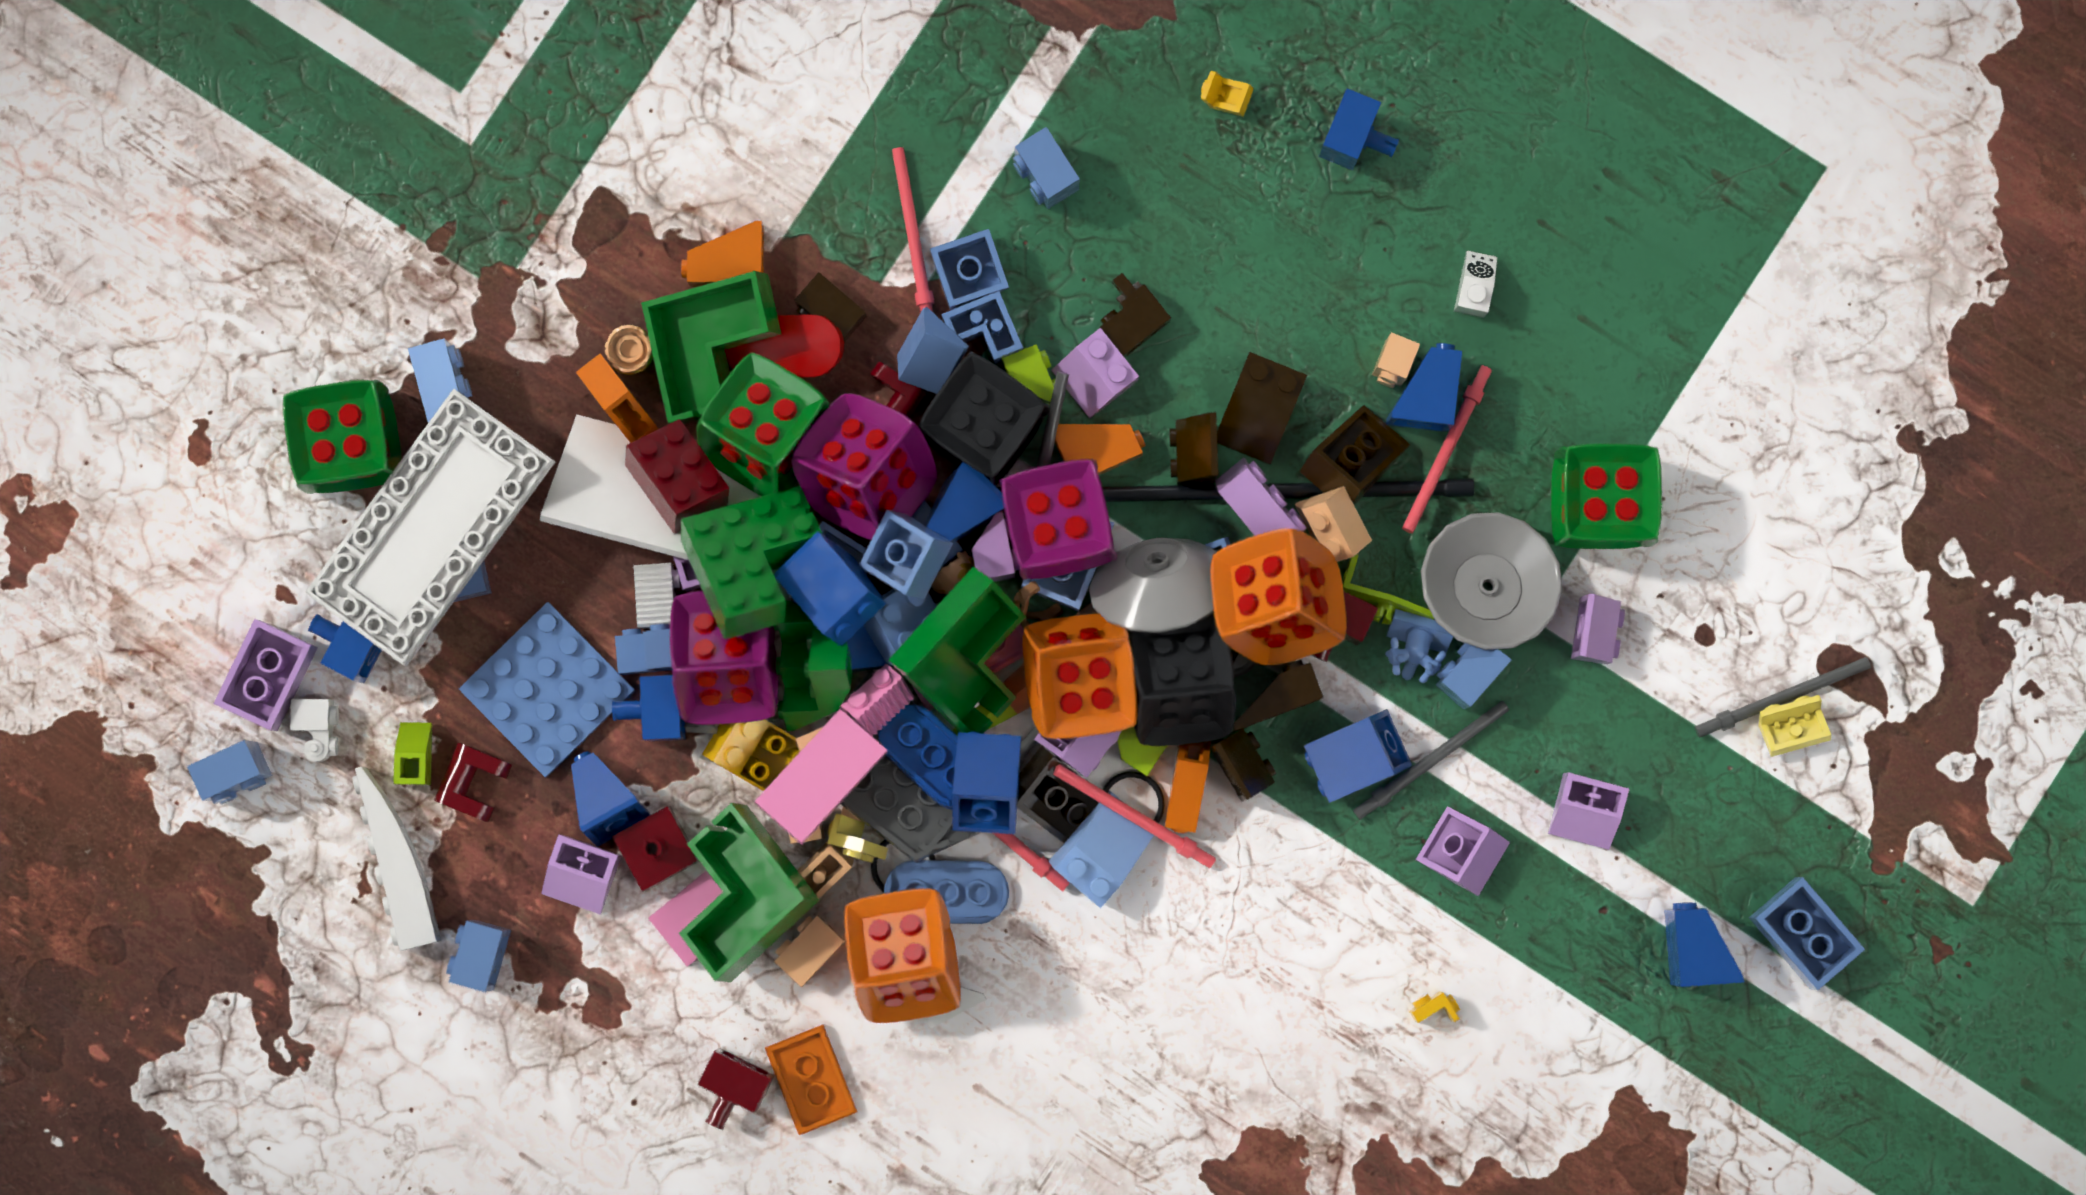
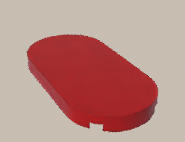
M779 315L781 335L725 350L727 361L732 369L748 354L755 353L779 364L798 377H820L830 373L836 364H839L844 353V339L839 328L825 316Z

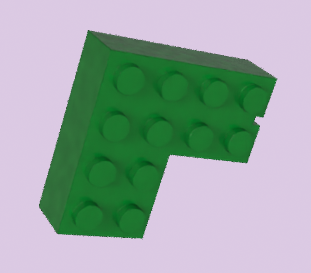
M753 271L641 303L668 424L678 419L683 424L701 419L706 406L730 374L725 353L726 349L781 335L768 274Z
M800 486L681 519V543L724 640L784 623L786 601L772 570L780 568L818 531L822 534L813 512L810 513V506Z
M972 567L888 660L956 730L962 733L978 732L984 734L993 722L974 706L978 703L998 718L1017 698L984 662L1024 620L1026 615L992 579L975 567Z
M730 803L711 821L714 826L704 827L687 843L723 891L679 933L715 982H732L820 900L747 805Z

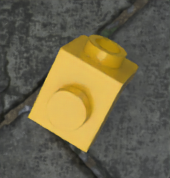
M1210 71L1208 78L1204 81L1201 88V100L1211 109L1244 117L1254 88L1250 84L1223 78L1219 73Z
M1438 992L1431 998L1428 993L1421 996L1412 1003L1415 1008L1409 1011L1416 1023H1420L1442 1008L1452 1022L1455 1023L1460 1020L1457 1012L1460 1011L1457 1002L1451 994L1445 996L1443 992Z

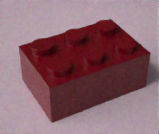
M680 419L626 445V468L674 534L681 531V519L728 506L730 487Z

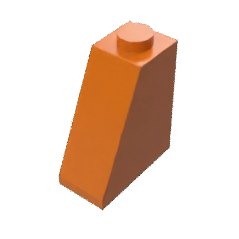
M751 222L687 251V260H682L681 263L682 278H687V283L690 287H699L753 271L764 273L763 222Z
M601 353L576 371L577 375L630 443L659 429Z
M1058 424L1055 444L1064 462L1094 459L1097 462L1098 475L1143 455L1141 448L1146 446L1139 429L1133 431L1130 424Z
M1211 741L1178 745L1165 820V827L1171 828L1174 832L1196 833L1209 767Z

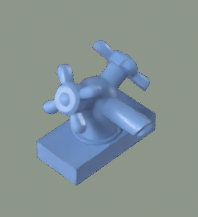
M1395 609L1392 623L1389 624L1386 637L1391 638V648L1386 651L1385 655L1393 665L1392 672L1394 675H1400V663L1405 662L1402 670V677L1405 680L1413 678L1416 668L1420 664L1426 670L1419 681L1426 683L1430 676L1440 671L1441 661L1446 657L1453 636L1441 627L1436 620ZM1398 640L1406 642L1405 649L1398 648ZM1429 649L1440 652L1434 660L1428 655Z

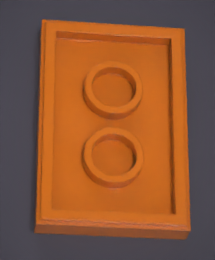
M824 1024L765 1047L799 1136L858 1112Z

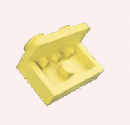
M1820 695L1813 697L1801 696L1791 703L1784 705L1773 704L1760 712L1758 726L1771 757L1831 741V732L1821 710L1822 700Z
M835 814L834 820L831 821L828 828L829 840L827 844L844 849L843 855L873 863L874 858L885 860L888 851L887 847L861 839L865 826L864 822L845 815Z

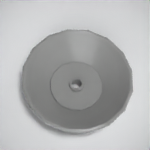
M1499 512L1469 514L1446 525L1428 546L1421 569L1423 598L1436 622L1458 641L1484 650L1514 648L1537 637L1555 617L1563 591L1560 563L1547 539L1525 521ZM1483 583H1490L1493 587V590H1485L1483 588Z
M1154 538L1134 543L1116 552L1117 560L1101 565L1095 571L1089 587L1093 608L1109 623L1130 631L1164 632L1187 627L1209 616L1214 611L1211 588V561L1216 551L1209 546L1190 539Z

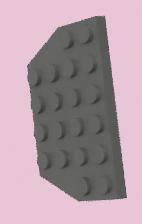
M872 669L853 692L857 691L875 673ZM913 701L909 702V705H917ZM878 730L877 734H874V735H873V738H874L877 742H879V740H878L879 730ZM886 756L873 767L840 803L915 863L980 833L953 831L952 809L944 808L933 801Z

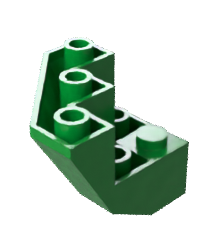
M785 599L784 623L774 625L773 627L774 631H779L782 641L781 656L776 657L775 665L776 673L782 676L785 687L784 698L778 703V715L780 719H784L787 732H790L838 711L851 690L852 662L847 642L840 646L829 639L818 629L799 605Z

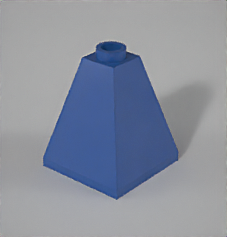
M962 462L944 481L924 525L954 543L985 527L991 522L995 514L1005 509L1003 493L982 473Z
M586 751L574 758L571 768L579 826L582 833L597 847L613 839L612 836L651 815L644 805L594 753Z

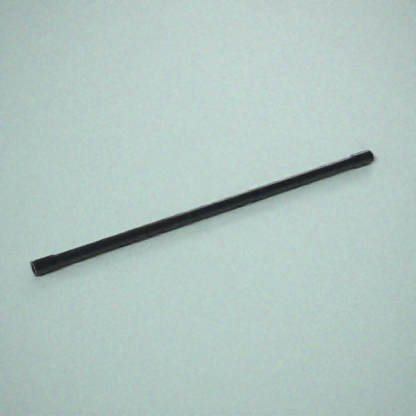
M1473 478L1439 480L1432 496L1473 497L1474 480ZM1377 481L1363 497L1418 496L1425 481ZM1313 483L1266 484L1268 487L1274 484L1285 499L1311 498L1323 493ZM1216 484L1102 487L1105 502L1225 500L1218 492Z

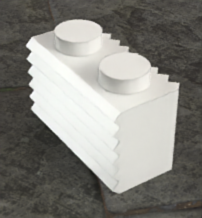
M672 563L634 565L637 627L639 629H650V625L669 624L670 626V613L675 597V588H680L678 571L674 570Z

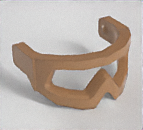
M1035 581L1024 586L1014 596V604L1026 615L1021 622L1022 627L1030 624L1027 619L1043 621L1055 619L1063 613L1058 603L1044 611L1027 612L1030 597L1040 591V587Z

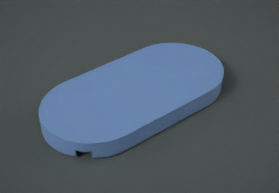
M909 860L899 864L890 872L884 887V894L911 889L937 890L944 899L950 916V924H983L990 922L1000 915L1009 899V886L1005 876L996 866L984 861L920 860L915 863Z

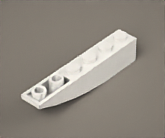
M366 767L355 768L356 776L352 777L356 793L361 794L364 806L360 807V813L363 823L365 825L369 824L371 836L367 837L368 846L371 854H376L379 864L378 867H375V874L378 884L384 885L386 897L382 898L386 915H391L394 927L390 928L392 942L394 946L399 945L400 951L439 942L441 937L427 881L403 822Z

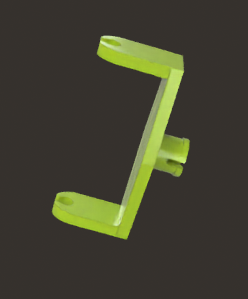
M1359 554L1349 559L1342 581L1343 591L1377 607L1378 610L1373 620L1379 622L1380 618L1384 615L1382 624H1391L1395 609L1434 619L1429 607L1426 609L1394 595L1351 584Z

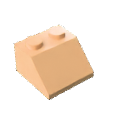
M1344 486L1295 504L1311 537L1328 548L1337 562L1354 557L1372 541Z

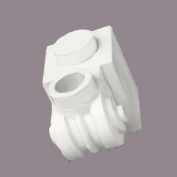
M291 699L290 730L308 731L313 736V740L308 741L304 745L303 751L306 758L314 762H324L331 756H337L338 738L333 737L334 725H338L339 708L334 706V700Z

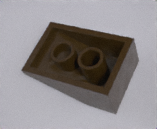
M1249 352L1217 430V444L1270 465L1307 375Z
M1363 405L1312 451L1299 472L1323 493L1344 486L1353 504H1355L1409 448L1410 444Z
M1208 412L1176 420L1175 428H1169L1170 447H1176V459H1170L1171 478H1176L1177 485L1214 484L1218 476L1216 412Z
M1298 660L1282 667L1283 673L1279 674L1234 722L1232 733L1324 698L1311 662L1303 665L1302 660Z
M1244 729L1210 748L1241 802L1252 798L1275 783L1272 776L1277 774L1268 758L1262 761L1256 751L1260 748V744L1251 731L1246 734Z
M1041 745L1019 774L1017 808L1065 843L1099 802L1054 776L1053 772L1058 764L1075 774L1077 773Z

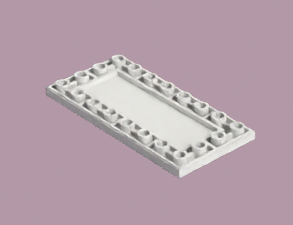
M453 389L305 593L407 667L554 465L555 461Z
M576 415L540 514V521L689 560L681 543V531L676 534L672 532L626 468V445L630 444L628 439L615 424ZM716 468L730 487L728 506L761 497ZM798 481L793 487L800 486ZM779 568L773 569V570H772L773 574H774Z

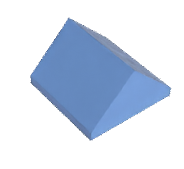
M928 307L922 309L897 354L898 378L900 381L938 394L947 379L959 365L969 346Z

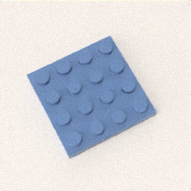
M549 602L537 611L459 688L545 778L612 714V701H626L636 691Z

